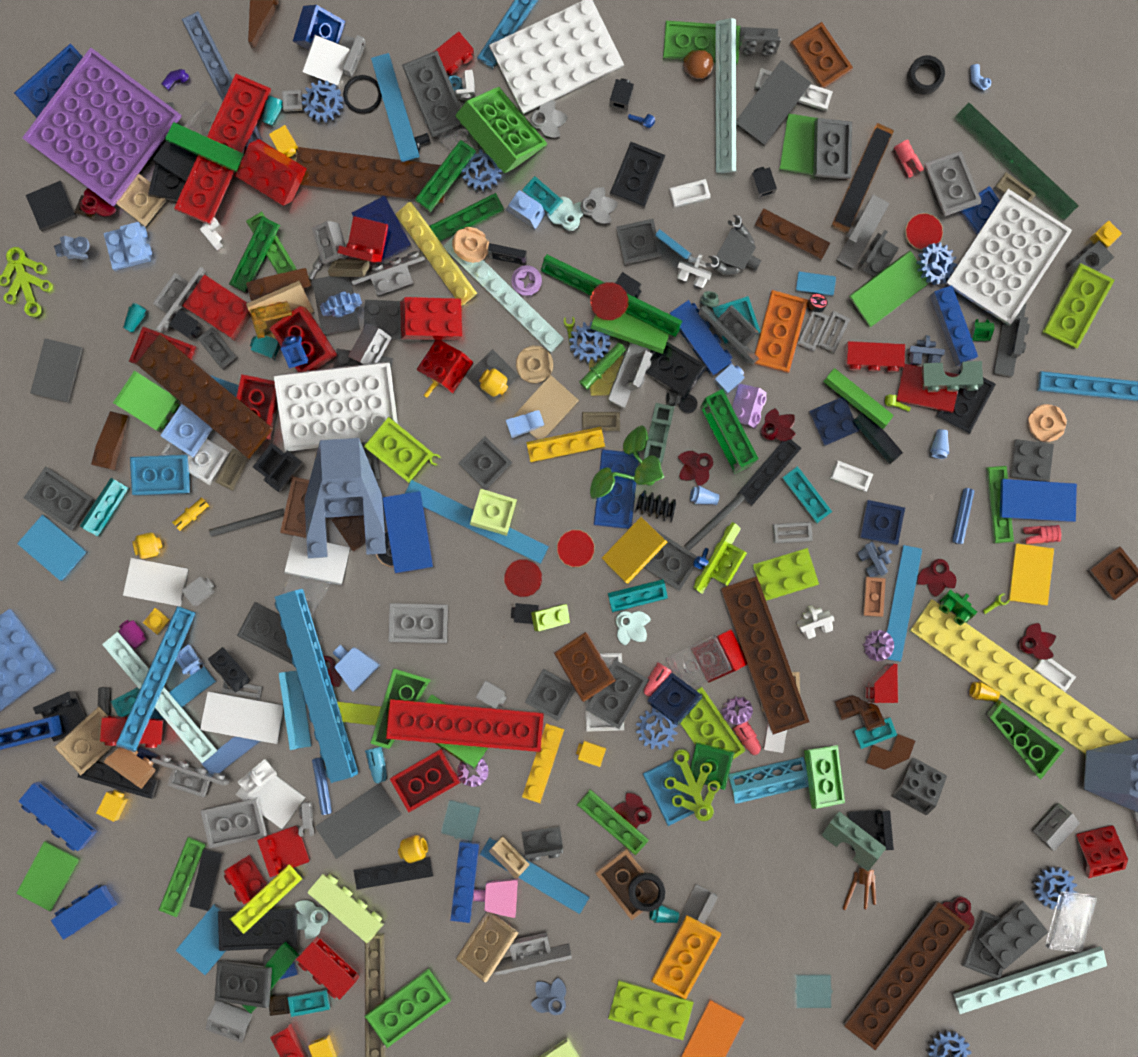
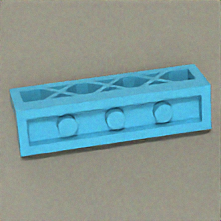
M297 670L279 673L290 750L312 746L307 706L303 700L302 686L298 683Z
M803 757L729 774L735 804L809 787L807 769ZM801 764V771L795 772L790 770L793 766ZM779 769L783 771L782 775L779 776L772 774L774 770ZM757 774L764 775L762 780L753 779ZM742 778L746 780L744 784L735 786V779Z

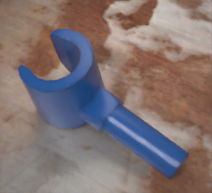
M631 114L628 115V119L638 121L646 128H651L655 123V117L647 114L645 118Z
M708 548L704 549L702 557L697 556L695 558L694 567L702 570L703 565L706 566L709 563L706 560Z

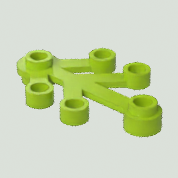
M12 247L6 253L8 263L2 275H0V285L3 287L10 285L11 279L9 277L14 268L17 275L3 299L9 305L15 304L17 301L16 294L21 286L27 302L24 306L25 313L30 317H37L41 313V306L35 302L29 282L40 287L44 292H50L53 285L48 280H41L25 272L23 264L33 268L39 275L45 274L47 267L41 262H35L27 258L21 248ZM15 254H19V258L17 260H14ZM42 265L43 270L38 271V267ZM3 278H7V282L5 284H2L1 282ZM45 283L49 284L47 289L43 288ZM12 295V296H13L12 301H9V302H8V300H7L8 296ZM33 307L37 308V311L35 313L31 312V309Z
M679 749L674 753L673 759L676 764L681 766L688 785L677 781L672 776L668 777L664 784L668 789L675 788L693 796L696 802L693 803L685 800L682 795L677 794L672 799L675 807H685L694 811L698 820L708 821L714 814L711 803L715 793L720 789V784L715 780L711 781L707 786L708 793L706 798L703 800L701 791L708 774L712 771V765L705 762L700 766V775L696 782L688 764L690 759L689 752L685 749ZM679 754L684 756L683 761L678 760ZM704 765L709 767V772L703 770ZM669 779L674 781L673 786L668 785ZM713 783L716 784L717 789L712 790L710 785ZM675 798H680L682 803L677 804ZM705 809L707 814L702 815L700 810Z

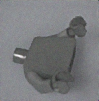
M733 215L735 222L728 220V225L734 226V228L730 230L716 256H708V258H711L712 263L705 264L706 267H713L723 275L742 273L746 265L757 270L762 261L752 255L756 249L755 241L749 230L742 223V218L738 215Z

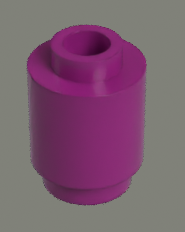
M126 620L119 626L120 630L118 632L134 649L147 640L144 637V632L134 620Z

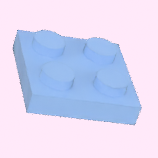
M181 404L160 436L194 458L212 431V428L189 408Z

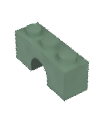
M982 361L962 362L960 365L961 373L957 377L947 376L943 370V363H923V390L927 389L928 392H938L939 389H947V391L953 392L958 391L959 388H966L967 391L978 390V387L983 385Z
M660 403L655 404L643 460L648 456L654 455L659 459L660 465H662L674 406Z
M841 812L836 814L821 834L835 847L842 842L850 844L856 852L853 861L867 872H869L886 849L885 846Z

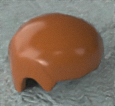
M691 50L684 57V71L692 78H706L713 70V57L705 50Z

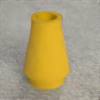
M978 681L971 684L969 696L973 697L974 700L997 702L1000 692Z

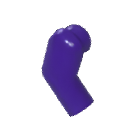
M184 69L171 71L161 85L169 90L176 80L186 82L189 75L185 73Z

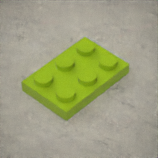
M389 416L364 445L366 449L408 483L433 454V452Z
M808 548L752 565L766 601L819 585Z

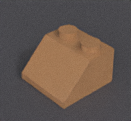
M119 747L104 760V763L142 789L156 771L152 767L154 763L146 757L141 759L136 756L138 751L132 752Z

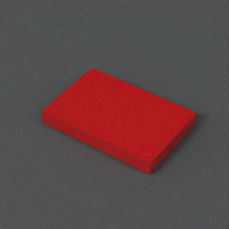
M142 327L129 362L137 365L136 363L159 334L164 336L191 360L197 347Z
M905 364L896 401L953 413L958 391L949 392L947 389H939L938 392H928L927 389L923 390L922 367ZM945 372L949 377L959 376V374Z

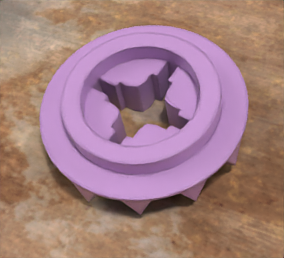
M525 265L514 271L511 282L517 293L523 296L533 295L539 290L542 278L536 268ZM527 273H529V280L535 283H528L525 288L524 282L521 280L525 279Z
M881 630L872 631L869 636H866V641L863 644L865 653L870 659L875 661L886 660L894 650V641L891 635ZM879 640V643L885 645V647L882 646L877 651V648L872 646V644L878 643Z
M737 696L733 699L728 698V701L723 704L722 715L731 724H743L752 716V705L744 696L742 698ZM736 705L739 706L738 715L735 713Z
M482 758L478 762L476 769L480 777L472 775V777L467 778L469 776V770L466 768L467 765L460 762L457 772L459 779L464 785L476 787L487 779L488 766Z

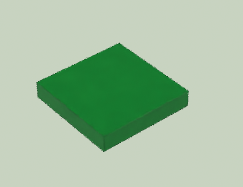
M697 742L690 767L695 781L697 782L700 775V766L708 762L712 765V771L708 774L704 785H708L711 781L715 780L719 782L720 789L725 790L734 751ZM704 765L703 770L709 772V767ZM714 783L710 785L711 787L717 788V785Z

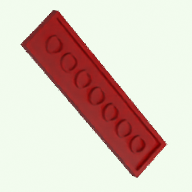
M236 73L207 137L244 153L264 109L266 99H268L271 93V88ZM198 156L174 207L175 211L211 225L234 175V171Z
M390 699L386 739L540 752L544 713Z

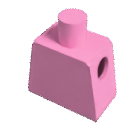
M518 878L487 881L486 890L474 889L473 901L485 902L484 911L515 918Z

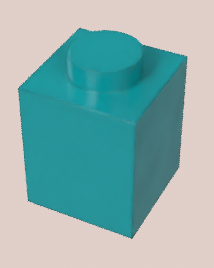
M259 332L256 336H253L250 343L253 353L273 361L276 360L281 347L276 339Z

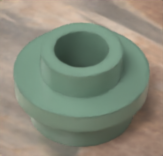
M706 291L701 296L700 302L708 308H713L719 304L718 295L715 292Z

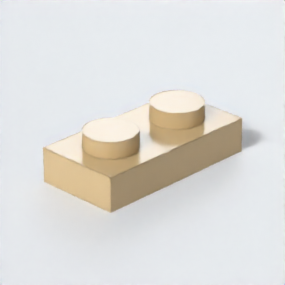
M503 837L489 850L515 879L530 865Z

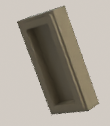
M1007 172L1004 173L993 188L1002 195L1010 189L1028 202H1031L1036 195Z
M338 259L331 263L328 274L329 276L365 277L370 262L363 259Z
M582 412V430L601 427L602 432L620 431V412Z
M232 448L215 482L233 491L250 459Z

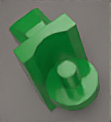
M949 590L939 600L941 602L939 609L946 614L950 611L955 613L954 622L959 626L965 622L967 623L978 612L967 601L969 597L967 593L961 596L957 592L954 593L952 590Z

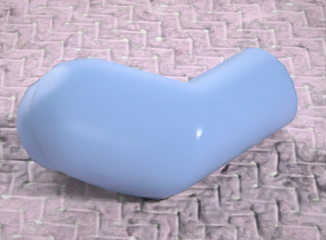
M979 64L971 65V82L979 89L986 90L991 86V80L980 75Z

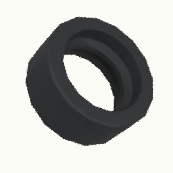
M921 56L909 68L907 74L908 83L916 92L930 94L936 91L943 83L945 67L934 56ZM927 64L936 70L937 79L933 84L924 85L917 80L915 72L919 66Z
M644 872L637 874L628 886L630 902L640 911L650 912L656 910L665 899L666 891L664 884L653 873ZM649 880L656 884L658 896L652 903L645 904L636 898L635 888L641 881Z

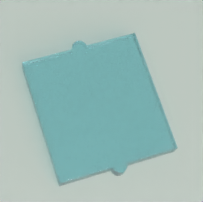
M449 800L441 833L454 836L455 839L461 838L472 841L480 808L468 805L467 802L460 803Z
M796 975L797 989H795V993L797 994V1008H831V994L833 993L831 989V975Z

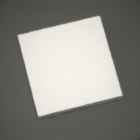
M314 35L302 72L338 85L351 49Z

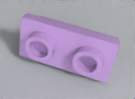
M739 384L732 408L741 424L756 429L761 419L762 407L766 403V392L758 387Z

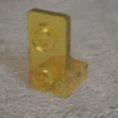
M288 301L250 309L257 339L265 337L264 329H267L265 321L292 315Z

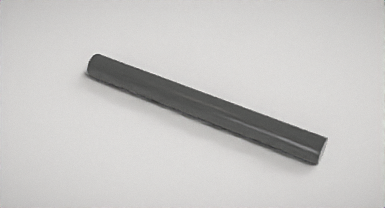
M741 493L738 494L684 546L690 551L733 511L745 497Z
M283 508L209 529L211 537L282 517L285 512Z

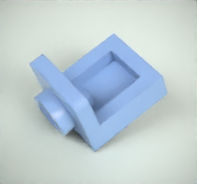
M190 644L181 649L176 658V661L183 669V674L190 673V675H193L201 669L199 666L203 664Z

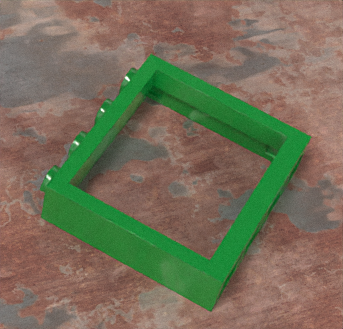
M721 389L705 397L700 409L734 475L751 467L759 458L724 390ZM709 406L711 412L707 414L705 408Z

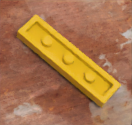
M601 427L526 442L530 462L605 447Z
M546 723L542 734L541 751L536 752L522 798L537 803L541 802L564 729Z

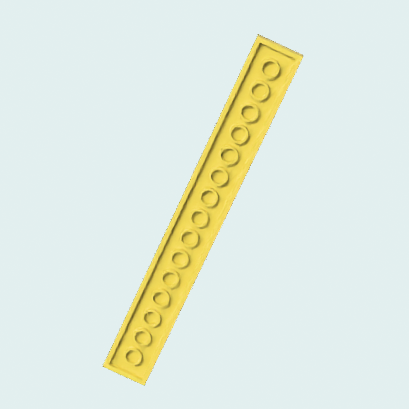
M933 599L929 601L909 630L981 682L999 691L1001 696L1085 755L1086 750L1132 740L966 622L959 626L954 622L956 615L951 612L948 614L943 613L939 609L940 604Z

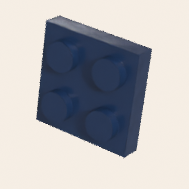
M843 397L809 411L823 446L860 431L853 422L854 417L846 399Z
M867 500L859 538L898 545L905 507Z
M671 673L647 702L678 726L702 699V694Z

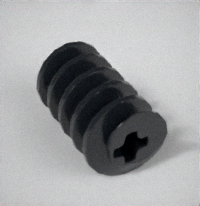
M644 490L639 495L635 513L641 508L642 515L647 510L649 517L653 513H655L656 519L663 515V521L670 517V522L672 523L676 510V499L669 503V498L666 496L662 501L660 494L654 499L653 492L647 497L646 490Z

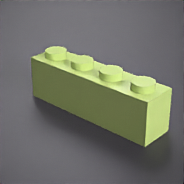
M322 874L307 893L363 941L369 943L384 925L381 922L382 917L374 911L371 914L366 909L367 905L362 900L358 899L356 901L351 897L353 893L345 886L343 888L336 884L338 880L331 874H328V876Z

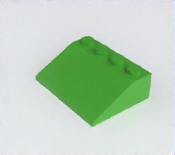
M496 87L466 101L455 115L503 173L516 168L548 144L500 87Z

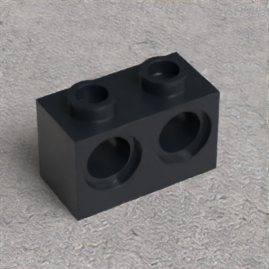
M224 647L208 658L211 666L235 693L250 681L245 671Z

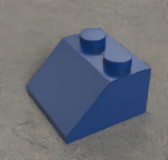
M318 5L303 6L293 42L309 50L314 35L339 44L345 21Z

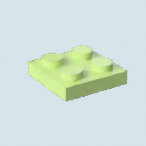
M480 489L470 525L507 536L517 499Z

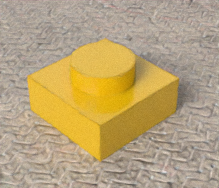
M154 608L143 624L159 635L171 619L157 608Z

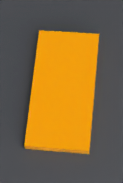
M686 915L656 969L651 982L686 1000L721 937V932Z

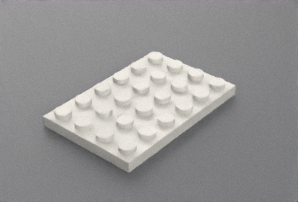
M583 0L489 45L522 114L532 111L550 100H555L624 66L593 0Z
M1008 189L955 268L946 285H952L956 292L1010 326L1072 232V229Z
M390 362L274 375L285 452L287 450L296 451L318 448L320 440L359 438L361 443L368 442L388 416L398 424Z

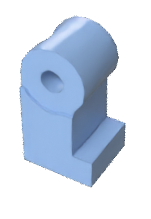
M539 410L506 420L512 438L544 426Z

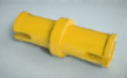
M202 497L191 507H186L184 509L185 512L172 521L175 526L182 521L176 527L179 531L192 520L195 521L197 516L209 507L207 502L199 507L205 501Z

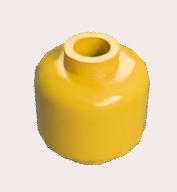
M495 368L486 369L479 379L480 388L492 397L498 394L503 395L508 388L506 385L507 377Z
M152 532L137 535L135 541H132L135 556H139L141 559L157 556L159 549L162 548L160 537L156 538Z
M418 835L403 839L400 842V848H398L399 857L407 863L424 859L428 852L426 840Z

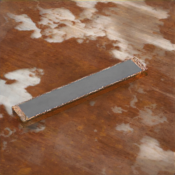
M879 123L876 124L832 222V227L848 233L853 225L893 135V129Z

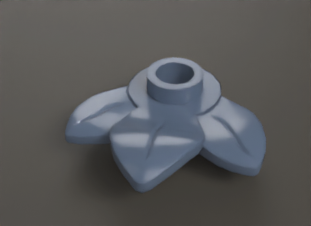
M556 978L552 985L547 982H537L535 991L538 998L532 1001V1007L539 1013L562 1014L566 1008L564 1000L566 987L563 981ZM553 1002H559L560 1006L554 1008L552 1006Z

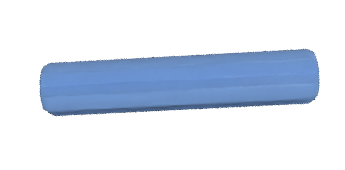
M964 488L952 540L956 544L964 543L975 492L970 488Z
M319 757L312 759L320 811L322 815L332 813L324 762Z

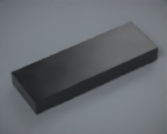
M861 413L853 420L889 464L903 454L889 435L865 414Z
M203 849L189 907L209 911L223 853Z

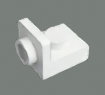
M465 70V77H462L463 89L455 90L457 99L461 101H468L476 97L473 71Z
M214 218L211 225L203 223L200 231L218 251L223 245L220 242L222 238L214 230L220 225Z

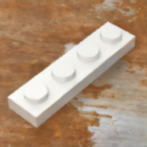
M761 68L755 85L756 89L762 87L772 71ZM810 85L798 102L826 111L833 91Z

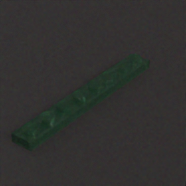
M968 103L955 116V119L1063 220H1066L1079 206L972 104Z

